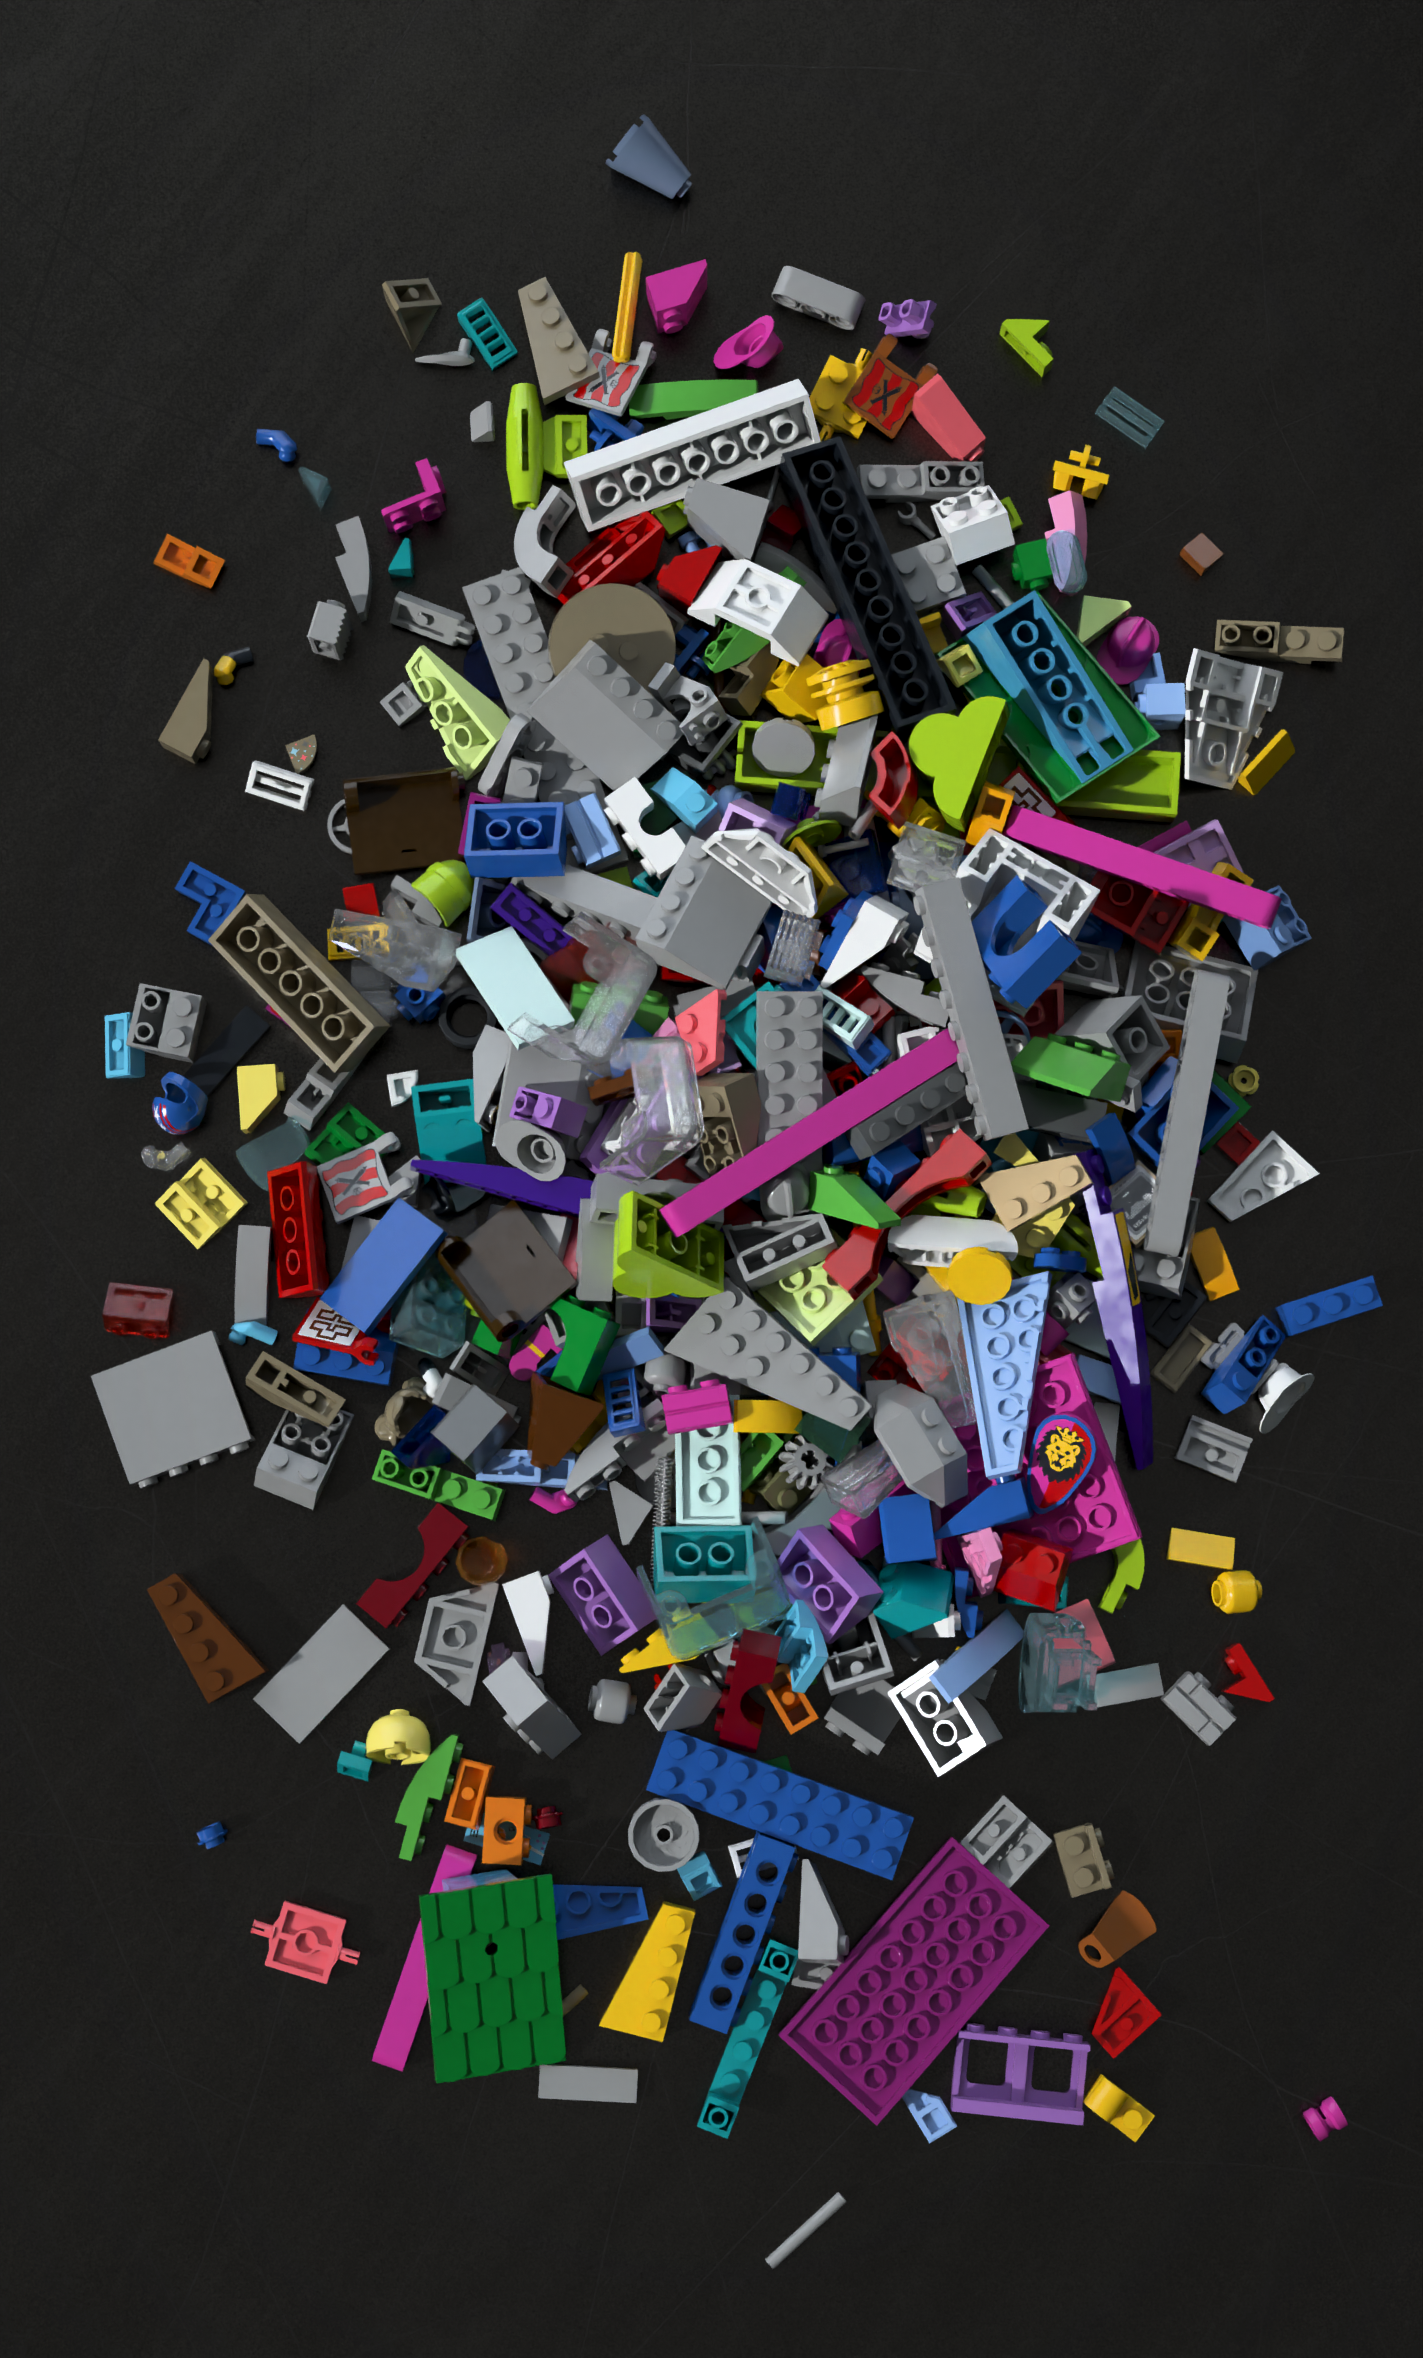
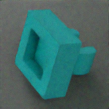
M355 1740L351 1754L341 1751L337 1762V1773L364 1781L369 1780L372 1771V1760L365 1758L366 1743Z

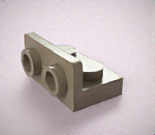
M1086 1823L1052 1834L1072 1898L1103 1888L1105 1890L1112 1888L1110 1880L1115 1879L1110 1861H1104L1100 1848L1105 1847L1099 1828L1094 1829L1091 1823Z

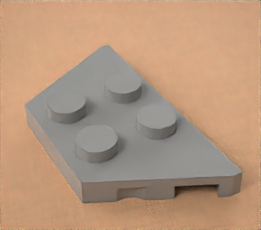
M498 1583L432 1597L428 1601L414 1662L467 1706H471L500 1584Z

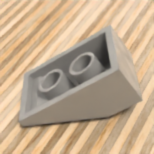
M937 1659L893 1688L888 1694L935 1773L940 1777L957 1769L1003 1737L987 1710L967 1689L952 1702L947 1703L928 1678L942 1664Z

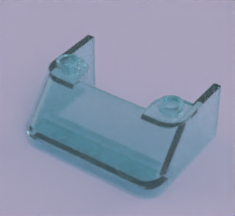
M758 1516L752 1518L751 1529L761 1551L752 1554L746 1563V1574L751 1584L690 1609L685 1597L675 1590H667L655 1595L643 1565L636 1567L637 1577L669 1652L679 1660L691 1659L740 1638L743 1629L759 1630L782 1620L789 1613L791 1606L790 1597L778 1561Z

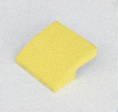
M201 1158L180 1181H176L155 1202V1205L197 1249H200L248 1204L206 1158Z

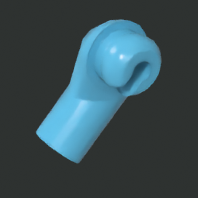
M256 1321L239 1322L230 1328L232 1332L229 1334V1341L243 1345L246 1337L249 1336L272 1345L278 1331Z

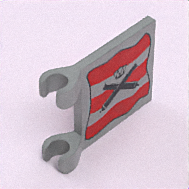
M598 329L588 354L595 364L600 378L568 393L565 398L566 401L622 417L647 368L655 361L657 354L653 351V343L643 341L639 347L636 361L630 359L627 363H616L613 360L612 354L607 353L612 347V339L608 338L610 332Z
M393 1132L385 1133L370 1144L317 1166L337 1224L389 1203L398 1197H408L417 1192L415 1183L409 1177H403L394 1184H390L380 1154L400 1149L399 1138Z

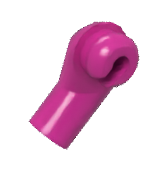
M536 1486L529 1498L530 1501L554 1514L569 1510L577 1504L567 1495L564 1489L550 1494Z

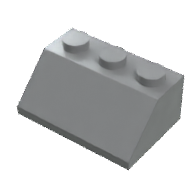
M878 714L839 727L836 740H829L826 758L831 760L830 764L824 763L820 782L825 784L823 789H817L814 807L820 808L819 820H836L841 825L852 827L858 819L873 759L870 753L875 746Z

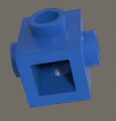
M423 970L413 978L408 977L403 980L397 987L398 992L394 995L400 1002L396 1008L408 1021L414 1017L419 1024L424 1020L428 1022L438 1014L439 1006L446 997Z

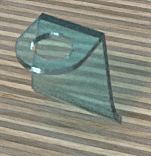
M288 1117L285 1124L236 1150V1155L248 1176L259 1187L268 1191L267 1172L293 1164L305 1152V1149L310 1145V1141L299 1123L294 1118Z

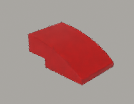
M1097 871L1090 883L1092 886L1100 889L1090 914L1160 955L1190 903L1101 871Z

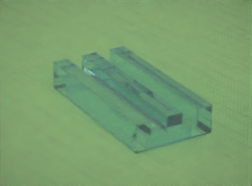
M1115 386L1095 412L1099 417L1145 449L1165 422ZM1115 398L1116 400H1118L1120 403L1131 409L1133 412L1141 416L1143 419L1154 425V427L1147 424L1145 421L1134 415L1132 412L1124 408L1122 405H1120L1113 399ZM1109 406L1110 408L1115 410L1129 422L1135 424L1140 429L1148 433V435L1145 437L1144 435L1136 431L1134 428H1132L1131 426L1123 422L1121 419L1113 415L1111 412L1106 410L1107 407Z

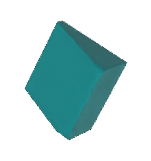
M404 538L389 566L390 578H409L415 575L413 546L409 538Z

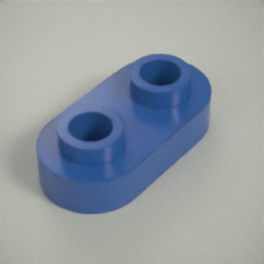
M1043 1247L1040 1249V1253L1034 1254L1033 1267L1064 1273H1084L1087 1268V1259L1080 1257L1081 1252L1061 1251L1060 1254V1248Z

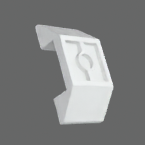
M747 559L718 562L687 611L689 615L714 627L723 618L770 640L771 654L798 667L829 618V614L801 585Z

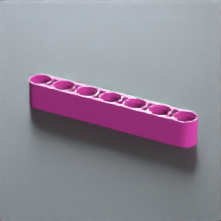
M447 1844L429 1894L443 1891L442 1879L471 1875L478 1855ZM421 1918L372 2058L373 2062L401 2072L405 2068L428 2002Z

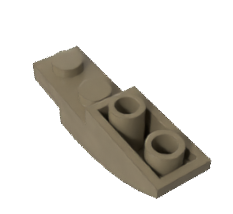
M1217 620L1215 652L1243 658L1286 663L1311 664L1312 661L1342 662L1345 630L1344 628L1281 626L1280 622Z

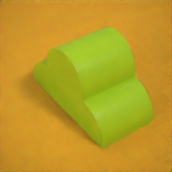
M994 696L977 698L965 706L959 717L946 713L933 714L921 720L911 733L909 752L921 779L933 787L934 798L945 821L957 830L965 832L1009 720L1010 711L1005 699Z
M634 1190L624 1194L619 1199L618 1219L614 1223L612 1284L616 1291L635 1298H658L671 1293L699 1298L714 1296L724 1292V1233L700 1223L675 1238L658 1211L665 1205Z

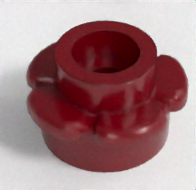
M556 1806L537 1809V1816L531 1818L532 1821H535L536 1830L553 1828L562 1825L561 1815H563V1812H556Z

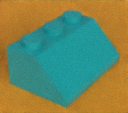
M751 1525L654 1527L655 1603L753 1602L756 1574Z

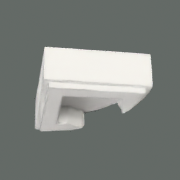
M418 1070L387 1075L392 1107H397L412 1097L411 1086H418Z

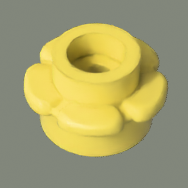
M1246 1065L1237 1066L1228 1077V1083L1241 1096L1251 1095L1259 1087L1257 1071ZM1242 1078L1247 1080L1246 1084L1241 1082Z

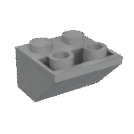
M140 983L126 1045L158 1056L194 1063L207 1001L202 995Z

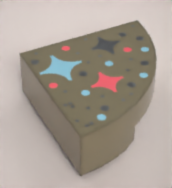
M315 734L285 745L297 774L302 775L305 773L315 759L318 749Z

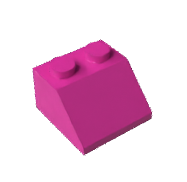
M706 259L646 277L647 302L657 333H675L688 324L707 289Z

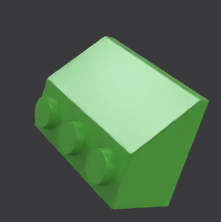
M1048 1033L1047 1038L1034 1036L1011 1061L1012 1070L1015 1073L1088 1097L1121 1102L1131 1068L1130 1064L1120 1061L1121 1055L1102 1050L1101 1055L1093 1053L1094 1046L1075 1041L1074 1046L1065 1044L1066 1037Z

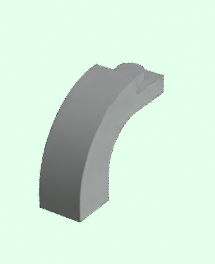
M552 485L536 510L527 506L523 512L515 532L514 552L521 570L544 592L557 598L574 572L559 557L553 555V543L560 528L577 504L562 489Z

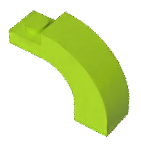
M1141 1539L1111 1549L1114 1557V1572L1098 1608L1108 1613H1113L1115 1608L1120 1610L1128 1595L1124 1591L1125 1586L1134 1590L1139 1589L1145 1566Z

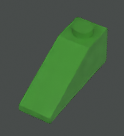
M836 1164L824 1165L822 1170L810 1171L808 1210L875 1229L901 1226V1218L857 1174L843 1171V1166Z

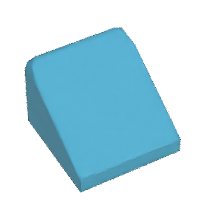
M705 1851L693 1855L684 1866L677 1868L682 1881L694 1901L723 1886Z

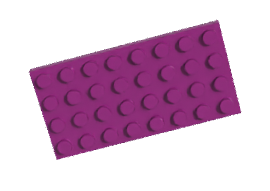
M950 1837L844 1958V1964L837 1966L778 2035L877 2126L1050 1925L953 1837Z

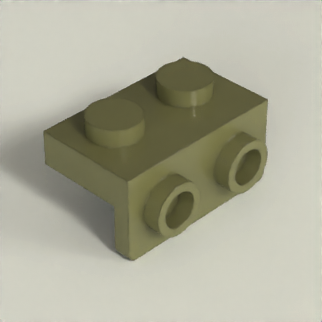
M777 1457L748 1489L751 1493L760 1496L771 1511H787L789 1516L812 1490L807 1484L803 1489H797L796 1479L789 1484L786 1483V1478L790 1474L788 1471L784 1473L779 1471V1467L786 1463ZM803 1457L801 1460L806 1462L807 1457ZM806 1462V1468H809L811 1464Z

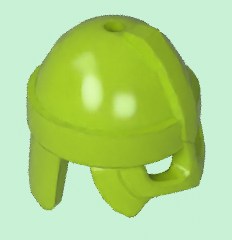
M447 860L432 864L411 886L429 900L440 913V918L444 920L445 926L449 927L471 905L475 878L470 877L465 863L457 860Z

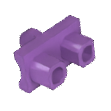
M913 299L905 300L902 304L898 305L892 302L883 303L878 319L887 325L884 334L890 333L894 337L912 335L916 339L926 338L934 326L930 315L936 309L937 304L931 300L916 302Z

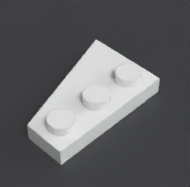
M1272 1130L1210 1196L1207 1202L1229 1222H1232L1320 1173Z

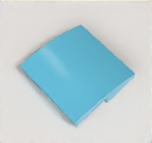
M797 1599L775 1632V1636L782 1637L777 1663L789 1664L792 1692L805 1693L827 1661L828 1652L823 1634L814 1615L803 1600Z

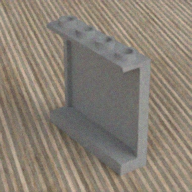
M211 1330L91 1376L130 1485L135 1486L139 1484L140 1489L158 1483L157 1477L167 1473L170 1474V1477L181 1475L189 1471L188 1465L200 1462L201 1466L219 1460L217 1454L230 1450L231 1455L249 1449V1442L255 1440L248 1428L220 1351V1342L216 1332Z

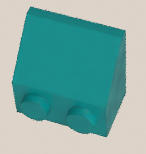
M917 1562L887 1565L879 1571L877 1585L884 1592L873 1607L872 1612L891 1639L949 1617L955 1576L950 1571Z

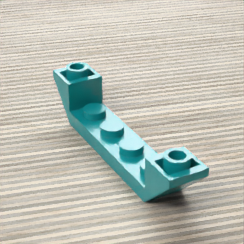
M772 1939L769 1940L753 1976L749 1992L742 2004L737 2024L733 2027L708 2091L697 2127L728 2139L756 2060L787 1982L789 1983L798 1960L797 1949Z

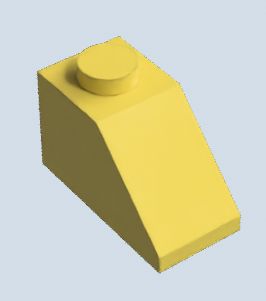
M276 1064L237 1067L241 1130L245 1134L254 1131L281 1100L280 1091H285L284 1072H279Z

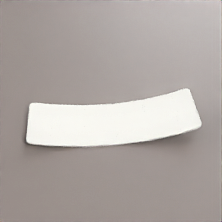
M1095 1402V1411L1115 1461L1120 1405Z

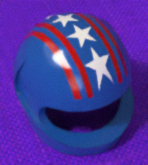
M168 1072L161 1079L165 1098H154L152 1104L153 1117L163 1130L176 1135L186 1134L200 1125L205 1115L208 1097L197 1085L187 1078L174 1072Z

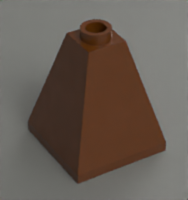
M533 1371L530 1389L527 1454L531 1458L530 1464L548 1470L550 1465L557 1466L600 1414L604 1404L593 1391L590 1396L578 1393L550 1380L551 1377Z

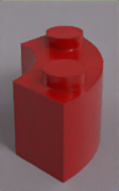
M891 731L870 753L876 763L878 776L875 787L868 797L876 809L897 829H900L909 818L916 803L918 776L909 753L897 735Z

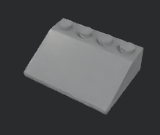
M591 640L586 643L526 710L613 791L634 777L638 779L665 755L684 734L679 728L681 722L599 645Z
M691 836L635 938L639 958L727 990L773 902L701 849L705 840Z
M1135 941L1121 997L1142 995L1161 1030L1181 1029L1183 1034L1191 985L1197 969L1230 976L1216 1059L1237 1064L1247 1040L1258 969L1254 971L1250 966L1206 956L1203 961L1195 960L1180 950L1166 945L1160 955Z
M567 1029L521 1050H517L510 1039L492 1146L496 1147L495 1137L500 1126L510 1120H517L509 1117L520 1086L562 1097L588 1108L578 1138L558 1133L565 1145V1151L567 1152L566 1160L581 1162L578 1158L602 1119L604 1104L595 1106L587 1088L594 1086V1081L609 1076L610 1060L606 1035Z

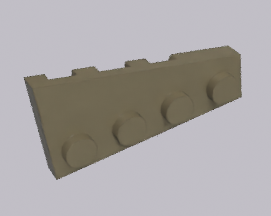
M546 277L519 289L518 294L544 405L600 378L595 364Z

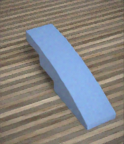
M500 1449L485 1467L476 1474V1481L565 1488L579 1455L566 1453L556 1467L550 1465L548 1470L530 1464L531 1458L527 1454V1450ZM605 1480L596 1487V1490H608V1481Z
M1008 1609L998 1614L985 1628L977 1632L974 1638H971L964 1646L956 1650L928 1678L949 1704L994 1666L1027 1634Z

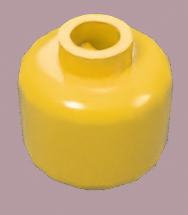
M1247 1570L1223 1572L1212 1584V1599L1214 1604L1227 1614L1250 1612L1255 1609L1258 1600L1262 1597V1586L1253 1574Z

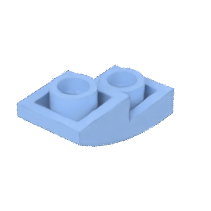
M1077 1354L1076 1360L1089 1394L1101 1396L1121 1405L1112 1365Z

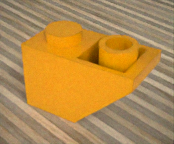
M985 781L965 840L966 843L976 846L989 828L1000 834L1002 833L1016 791Z

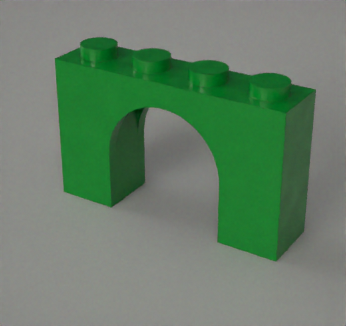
M568 1294L566 1299H559L547 1309L554 1310L560 1316L566 1331L565 1345L550 1380L575 1392L590 1396L621 1324L611 1320L612 1313L594 1306L593 1311L584 1308L586 1301L579 1300L577 1297ZM481 1319L471 1343L496 1355L511 1359L523 1330L508 1341L498 1342Z

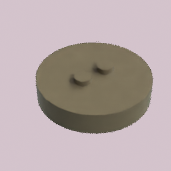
M600 584L580 591L562 606L550 629L548 655L555 677L558 676L589 640L599 645L652 696L653 694L648 688L650 682L665 662L671 665L674 664L676 654L675 635L666 612L650 595L629 585Z

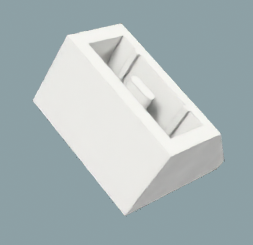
M989 485L975 487L968 493L957 497L945 498L940 503L931 506L942 537L945 536L956 565L1015 544L1008 512Z

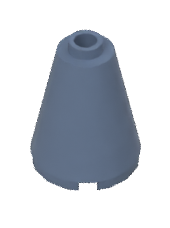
M643 114L640 116L643 124L640 127L635 123L613 150V153L617 155L615 160L612 161L608 158L605 164L671 199L676 195L682 198L692 185L688 180L692 174L649 117Z

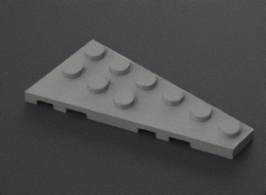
M729 1277L724 1279V1292L709 1296L664 1348V1351L850 1431L856 1427L873 1407L867 1399Z

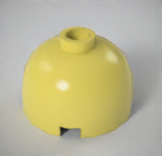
M391 1710L390 1715L379 1718L368 1731L366 1757L372 1761L391 1764V1759L403 1760L401 1765L425 1762L430 1756V1734L420 1719L409 1716L408 1710Z

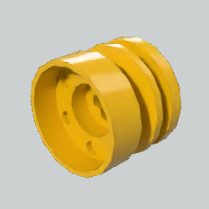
M850 659L822 668L811 677L806 678L808 686L821 682L824 690L812 693V699L827 698L828 704L816 710L822 731L884 711L879 691H863L862 686L874 680V675L871 674L859 678L858 670L871 667L869 659Z

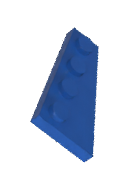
M553 1885L557 1940L649 1920L642 1887Z

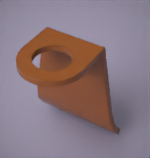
M1122 1890L1111 1903L1094 1931L1079 1942V1952L1090 1965L1102 1968L1157 1932L1156 1924L1146 1906L1133 1894ZM1087 1945H1091L1099 1951L1101 1955L1100 1960L1094 1959L1089 1955L1086 1949Z

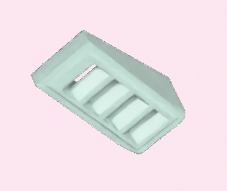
M819 985L815 991H823V1000H828V1003L823 1008V1028L857 1050L874 1027L872 1018ZM835 1006L838 1007L839 1009L829 1021L827 1017L833 1011ZM848 1014L849 1018L842 1027H839L838 1025L842 1019Z

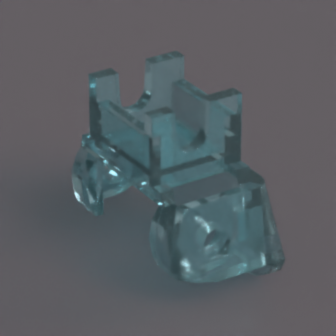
M1030 1613L1028 1615L1023 1634L1019 1672V1707L1021 1713H1076L1080 1706L1085 1710H1097L1098 1704L1094 1701L1097 1666H1102V1659L1091 1650L1092 1643L1090 1640H1087L1086 1628L1075 1617L1065 1613ZM1053 1638H1072L1083 1649H1054L1055 1643Z

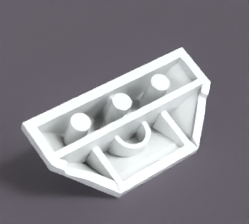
M758 828L716 831L701 846V849L802 925L817 912L818 905L811 868L801 862L796 854L785 850L776 843L768 833L762 832Z

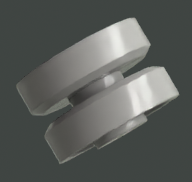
M656 1797L643 1803L633 1814L628 1828V1844L634 1857L644 1867L658 1872L673 1871L684 1866L695 1854L699 1843V1824L693 1811L687 1805L666 1797ZM664 1828L670 1832L668 1840L658 1838L657 1834L660 1829Z

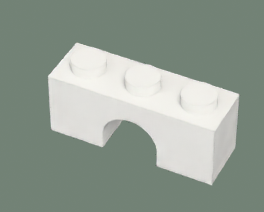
M634 777L604 798L607 808L603 811L613 826L619 824L624 830L625 834L622 835V838L632 851L637 848L644 859L640 862L650 876L656 874L661 881L671 874L686 845L673 828L657 836L649 835L643 831L640 826L641 820L654 809V802L637 778Z

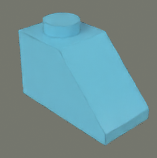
M674 767L651 788V791L695 834L718 812V803L694 780Z

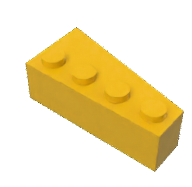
M663 1902L605 2011L599 2026L663 2042L695 1909Z

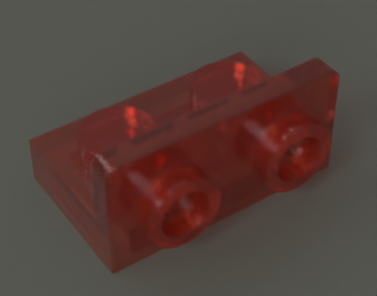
M109 1282L102 1313L105 1330L116 1335L136 1334L150 1339L158 1337L167 1338L169 1335L168 1321L174 1297L173 1289Z

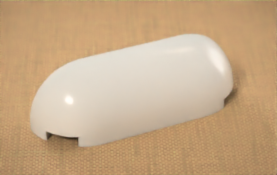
M911 1215L901 1220V1226L891 1227L888 1234L889 1251H894L903 1257L904 1263L910 1265L948 1268L952 1258L957 1253L972 1247L988 1248V1251L995 1254L997 1251L1007 1260L1010 1259L1011 1261L1018 1254V1244L1012 1232H1007L1005 1226L990 1220Z

